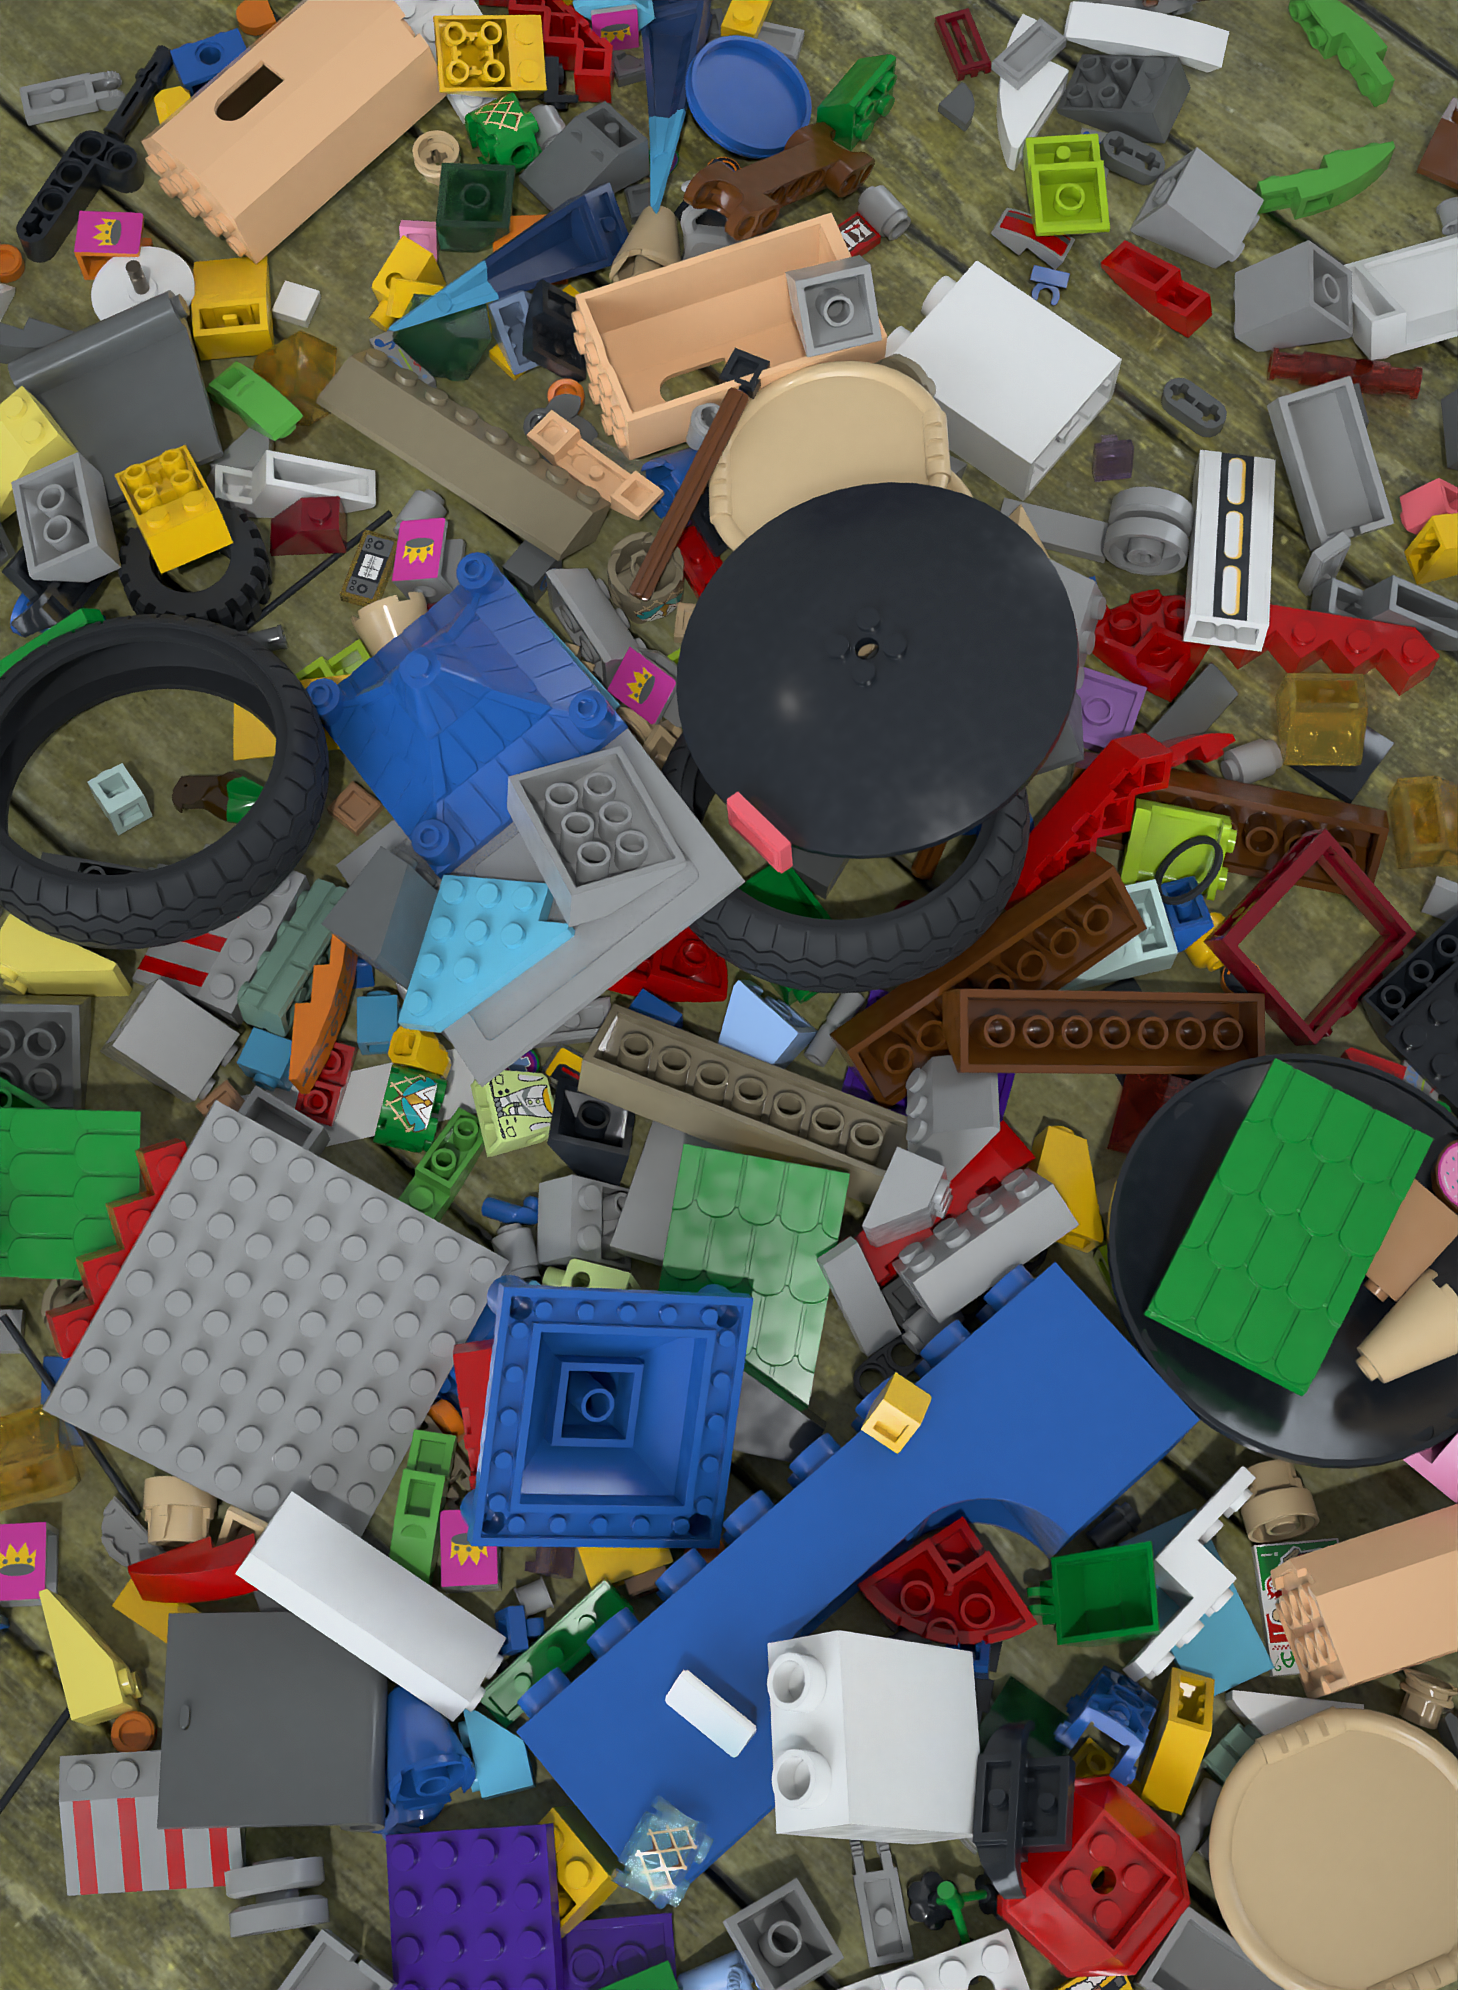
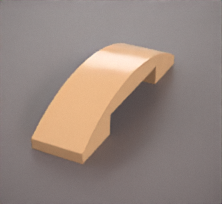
M553 410L527 434V439L552 465L565 469L571 478L582 485L596 489L602 498L611 503V509L627 517L640 520L664 496V491L636 470L630 474L581 438L580 430Z

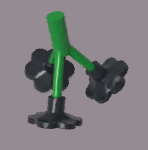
M985 1870L984 1874L979 1875L975 1880V1891L959 1893L953 1881L943 1880L937 1872L932 1871L925 1873L921 1881L911 1883L907 1889V1896L911 1901L908 1908L910 1918L915 1922H924L928 1929L934 1931L941 1929L946 1920L954 1919L960 1937L958 1946L975 1941L969 1937L961 1911L965 1902L979 1900V1907L984 1914H993L997 1920L1004 1921L997 1914V1895H999V1892ZM979 1975L974 1977L969 1985L978 1984L986 1976Z

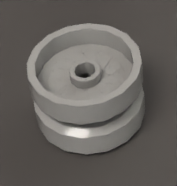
M1133 487L1120 491L1113 497L1108 519L1110 526L1107 528L1103 547L1106 559L1120 569L1141 575H1166L1177 572L1185 566L1190 543L1188 537L1192 530L1195 513L1192 504L1183 496L1167 489Z
M321 1856L294 1859V1857L276 1858L255 1862L253 1866L224 1872L226 1895L233 1899L256 1898V1904L235 1908L228 1914L231 1938L330 1922L328 1898L322 1895L299 1897L298 1890L317 1887L325 1881L324 1862Z

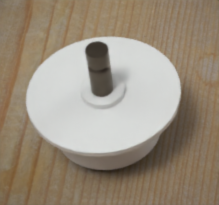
M146 246L141 247L139 257L111 258L100 269L94 279L91 301L100 321L168 290H171L175 296L181 294L190 309L191 299L195 295V281L191 269L180 256L164 248Z

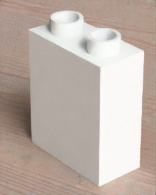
M976 261L958 282L949 276H944L933 286L921 310V313L926 318L912 333L903 326L896 328L887 338L885 358L893 354H901L915 361L923 368L927 376L936 385V394L933 398L947 415L949 450L1024 501L1112 399L1122 359L988 267Z
M841 1630L767 1644L769 1666L767 1688L771 1708L772 1787L775 1794L776 1834L902 1844H922L973 1837L978 1754H980L973 1652Z

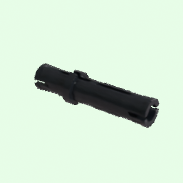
M158 45L145 68H140L137 71L134 85L121 102L108 125L104 127V135L122 143L125 142L126 137L142 115L153 95L158 94L164 86L162 81L173 66L169 48Z

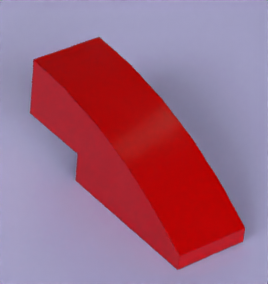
M1126 240L1101 262V268L1135 302L1168 327L1187 338L1212 316L1210 294L1182 280L1180 268Z
M253 1533L215 1547L209 1536L127 1566L128 1573L144 1601L195 1603L244 1595L259 1589L235 1573L257 1539Z

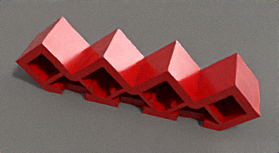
M479 0V5L508 7L509 15H541L544 53L558 56L559 63H562L564 70L574 71L575 94L579 95L578 101L600 103L606 101L607 103H612L614 83L613 45L604 37L600 38L590 28L589 22L580 13L575 11L571 4L567 6L562 0Z
M1270 604L1269 627L1261 652L1218 646L1237 670L1268 650L1291 679L1322 659L1345 687L1376 668L1399 696L1427 678L1440 658V655L1416 627Z
M1147 733L1112 739L1029 834L1024 866L1018 883L1004 909L1009 910L1091 852L1096 853L1098 838L1131 831L1135 795L1168 788L1173 751Z
M1004 1120L1000 1122V1131L950 1181L949 1188L952 1189L950 1195H953V1199L944 1219L936 1217L932 1227L878 1248L869 1244L864 1230L853 1238L858 1242L880 1290L897 1274L892 1263L899 1259V1253L905 1247L914 1242L922 1243L934 1234L933 1230L939 1223L948 1218L956 1219L968 1210L967 1206L973 1199L985 1193L990 1195L1002 1186V1180L1007 1175L1019 1169L1024 1171L1036 1158Z
M173 1138L135 1150L147 1191L105 1203L117 1244L75 1257L87 1296L86 1299L45 1311L57 1353L63 1359L70 1358L186 1153L187 1146L184 1140Z

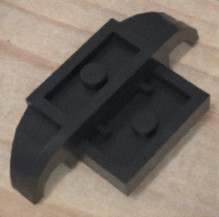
M22 546L1 571L29 599L26 604L28 606L27 609L16 617L11 625L24 638L38 631L53 627L81 609L108 574L88 583L33 580L29 576L24 546Z
M1032 1720L1003 1724L989 1739L984 1753L978 1754L972 1842L976 1845L984 1870L1004 1899L1026 1898V1888L1021 1875V1862H1028V1853L1072 1851L1076 1762L1070 1756L1034 1758L1027 1750L1030 1731H1035V1722Z

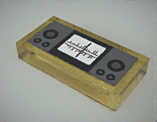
M364 530L339 594L341 601L365 607L382 599L394 567L397 538Z

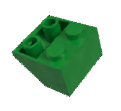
M892 54L859 58L817 107L816 123L825 122L835 129L836 135L833 141L852 151L860 140L864 142L870 136L874 123L880 116L885 117L890 112L895 102L893 88L897 80V75L895 74L896 57Z

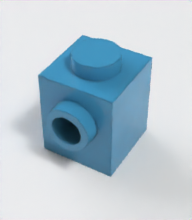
M372 991L367 993V996L357 997V1044L362 1055L388 1054L392 1035L401 1026L397 1023L402 1009L397 995H391L387 991Z
M253 1027L237 1061L238 1066L246 1076L253 1078L252 1082L255 1085L272 1092L275 1091L276 1087L290 1092L293 1085L289 1081L292 1041Z

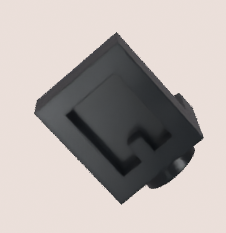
M544 53L547 90L535 99L546 102V105H552L556 109H568V102L577 103L579 95L571 91H559V86L563 84L564 80L563 65L559 63L558 56Z

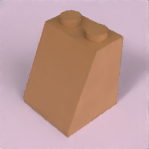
M1414 1179L1405 1199L1402 1201L1382 1245L1365 1275L1369 1279L1363 1285L1382 1302L1388 1296L1397 1302L1458 1235V1215L1416 1179Z

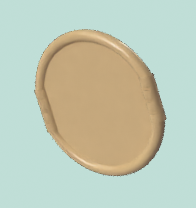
M834 361L808 366L790 373L763 387L757 392L754 399L749 398L709 480L710 522L715 526L723 541L734 551L763 525L790 508L839 489L886 482L918 483L946 489L947 485L951 482L947 415L921 384L904 373L884 365L861 361Z
M1334 1706L1255 1739V1743L1235 1764L1222 1787L1212 1816L1209 1834V1865L1215 1898L1230 1933L1246 1956L1271 1981L1284 1990H1437L1458 1981V1759L1453 1753L1422 1729L1397 1717L1367 1709L1335 1708Z

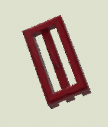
M969 8L936 16L934 25L957 81L964 80L965 75L970 74L971 78L977 77L979 71H983L984 74L991 73L992 63ZM962 19L979 61L974 62L957 20ZM946 23H949L965 65L962 64Z

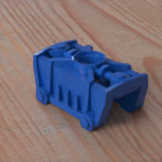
M1103 1665L1082 1694H1076L1074 1697L1071 1696L1065 1707H1067L1066 1712L1069 1716L1067 1721L1065 1720L1063 1724L1060 1723L1054 1732L1056 1735L1054 1739L1071 1750L1090 1722H1094L1093 1726L1120 1743V1749L1109 1776L1126 1787L1133 1782L1137 1775L1135 1773L1137 1767L1134 1764L1146 1747V1738L1150 1731L1148 1726L1157 1710L1156 1707L1159 1701L1140 1686L1137 1681L1134 1682L1130 1677Z

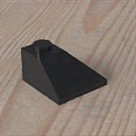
M559 1077L547 1144L577 1176L620 1186L630 1155L635 1113L577 1091L579 1081Z

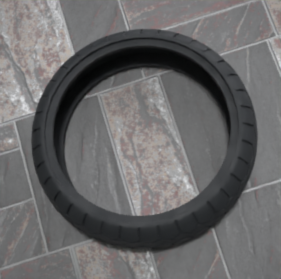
M169 614L133 615L132 617L123 616L107 619L102 624L100 621L75 629V633L69 631L48 641L47 645L43 644L23 657L21 661H18L0 677V905L19 920L54 938L88 947L131 950L165 946L206 934L248 912L270 895L293 871L303 857L319 826L328 792L329 757L325 732L319 714L299 679L283 661L257 641L234 629L203 619ZM158 689H182L204 692L226 699L249 711L276 738L275 755L269 777L258 799L247 814L216 842L200 852L171 865L133 874H86L47 863L24 850L9 836L8 814L12 793L19 775L30 757L65 722L79 713L112 698Z
M858 656V657L861 658V659H865V658L868 657V656ZM682 732L672 747L661 772L702 824L706 811L716 793L709 786L696 765ZM1026 787L1010 803L982 823L981 831L972 850L959 868L939 887L907 906L880 915L858 919H815L793 915L772 908L737 888L689 925V928L710 949L734 966L760 979L792 989L819 993H859L889 988L920 978L944 966L972 946L995 922L1009 901L1020 878L1028 850L1030 811Z

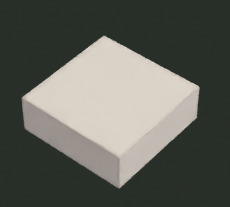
M285 280L271 310L273 318L308 328L321 299L320 291Z

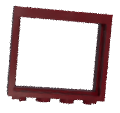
M1324 828L1305 832L1203 942L1248 993L1265 994V1012L1295 1046H1316L1323 1037H1329L1332 1034L1333 1030L1331 1027L1339 1018L1347 1016L1356 1008L1358 997L1365 990L1374 987L1382 979V971L1388 964L1398 960L1405 954L1402 950L1416 935V932L1327 829ZM1317 861L1381 936L1303 1020L1238 945Z

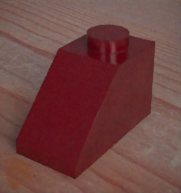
M340 496L301 498L271 519V556L347 553V517Z

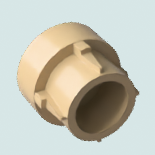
M1277 1459L1261 1462L1247 1468L1256 1477L1247 1487L1253 1494L1241 1507V1515L1249 1540L1256 1543L1281 1542L1301 1536L1318 1525L1319 1516L1310 1490L1303 1488L1301 1478L1297 1477L1293 1463Z
M158 1476L145 1479L143 1509L146 1510L145 1521L148 1522V1543L161 1547L179 1548L208 1537L210 1520H213L214 1512L217 1511V1497L175 1476Z

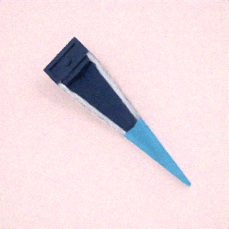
M652 0L655 19L641 29L649 115L650 205L656 214L660 209L688 107L685 90L687 69L692 59L705 45L712 20L710 12L712 0Z
M610 182L600 184L576 197L568 199L393 323L388 330L398 331L498 300L520 290L528 291L534 289L537 282L542 279L551 284L611 266L629 234Z

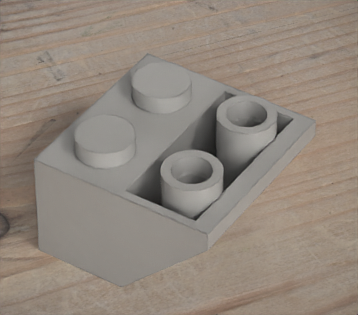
M568 1175L539 1183L538 1263L566 1270L569 1261L575 1258L622 1271L631 1270V1257L610 1251V1244L629 1189L576 1175Z

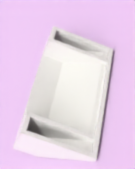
M1458 233L1344 265L1352 271V337L1357 346L1371 361L1386 359L1393 354L1458 336Z

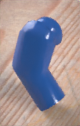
M528 1196L524 1199L523 1206L487 1197L483 1202L481 1212L484 1217L506 1224L535 1225L538 1223L539 1198Z

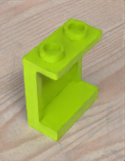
M1136 798L1131 831H1128L1119 876L1126 885L1135 884L1136 881L1153 880L1165 857L1184 841L1197 836H1209L1215 839L1222 847L1224 861L1225 853H1232L1234 850L1237 830L1231 829L1230 816ZM1199 844L1182 852L1167 868L1162 884L1195 876L1199 885L1207 876L1214 863V847L1209 844ZM1221 866L1216 878L1202 892L1205 894L1206 900L1214 901L1216 891L1224 890L1228 874L1227 867Z

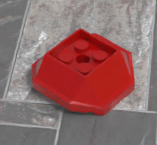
M1109 1774L1075 1777L1072 1851L1028 1853V1862H1021V1875L1026 1888V1898L1004 1899L1000 1894L997 1895V1914L1053 1967L1068 1978L1135 1975L1191 1904L1180 1836L1132 1790L1110 1777ZM1101 1866L1105 1874L1104 1881L1100 1887L1093 1889L1090 1882L1091 1874L1096 1868Z

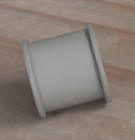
M1458 197L1444 200L1436 207V213L1440 216L1443 226L1442 233L1446 236L1458 233Z
M540 1576V1579L517 1589L514 1587L520 1605H524L526 1619L547 1608H554L542 1576Z

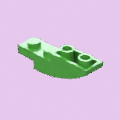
M1290 0L1288 6L1290 15L1304 29L1311 46L1318 49L1325 60L1338 55L1342 67L1349 70L1356 80L1362 95L1367 96L1374 107L1387 102L1395 79L1383 64L1388 47L1379 35L1360 16L1338 0Z
M1394 142L1370 143L1364 147L1346 151L1335 150L1323 156L1320 167L1317 170L1305 169L1297 174L1282 177L1270 176L1262 181H1258L1255 193L1264 201L1257 214L1291 208L1294 220L1329 210L1348 201L1375 182L1388 168L1395 149Z
M238 361L229 366L208 384L206 388V393L213 402L238 414L249 428L274 441L291 434L296 428V423L304 417L272 385Z
M460 1107L457 1109L415 1168V1176L399 1197V1201L438 1222L441 1221L485 1147L478 1117Z
M414 1429L407 1467L403 1469L389 1558L432 1587L441 1540L440 1513L445 1507L458 1438L454 1435Z

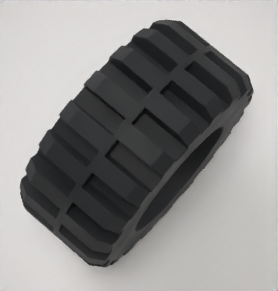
M219 497L215 499L233 541V544L218 549L215 552L229 558L230 563L225 574L218 582L207 589L190 593L174 591L162 584L165 573H160L139 527L137 526L136 529L129 528L124 536L126 546L123 545L119 550L122 568H119L118 572L132 610L135 611L136 615H180L211 621L238 632L248 630L245 622L249 619L256 622L262 614L260 604L266 605L271 594L269 586L272 584L270 561L259 529L254 521H249L247 513L241 508L233 507L232 509L229 501Z

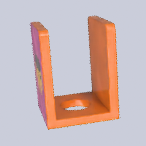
M79 211L74 254L85 280H94L100 269L113 257H139L141 247H153L151 238H142L145 220L142 213Z

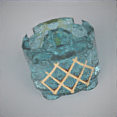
M658 1795L651 1802V1806L656 1808L657 1811L655 1814L645 1811L618 1859L620 1863L624 1864L625 1868L623 1872L617 1868L614 1869L611 1881L623 1888H628L644 1895L653 1902L656 1908L661 1910L667 1903L675 1908L679 1905L690 1884L684 1877L693 1861L699 1865L702 1863L714 1839L706 1835L708 1827L705 1822L687 1817L676 1809L670 1801Z

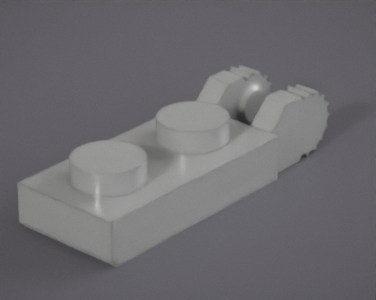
M116 71L90 74L89 72L20 87V96L28 126L99 111V109L105 111L118 109L125 98V93L117 90L122 85L121 76Z
M849 1839L855 1870L853 1882L869 1967L914 1959L897 1867L893 1868L889 1843L875 1841L882 1870L866 1873L863 1844L860 1840Z

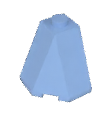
M738 980L733 986L718 1044L785 1069L813 1040L818 1031L780 999L776 1001L770 996H767L765 999L762 998L760 995L763 989L750 980Z

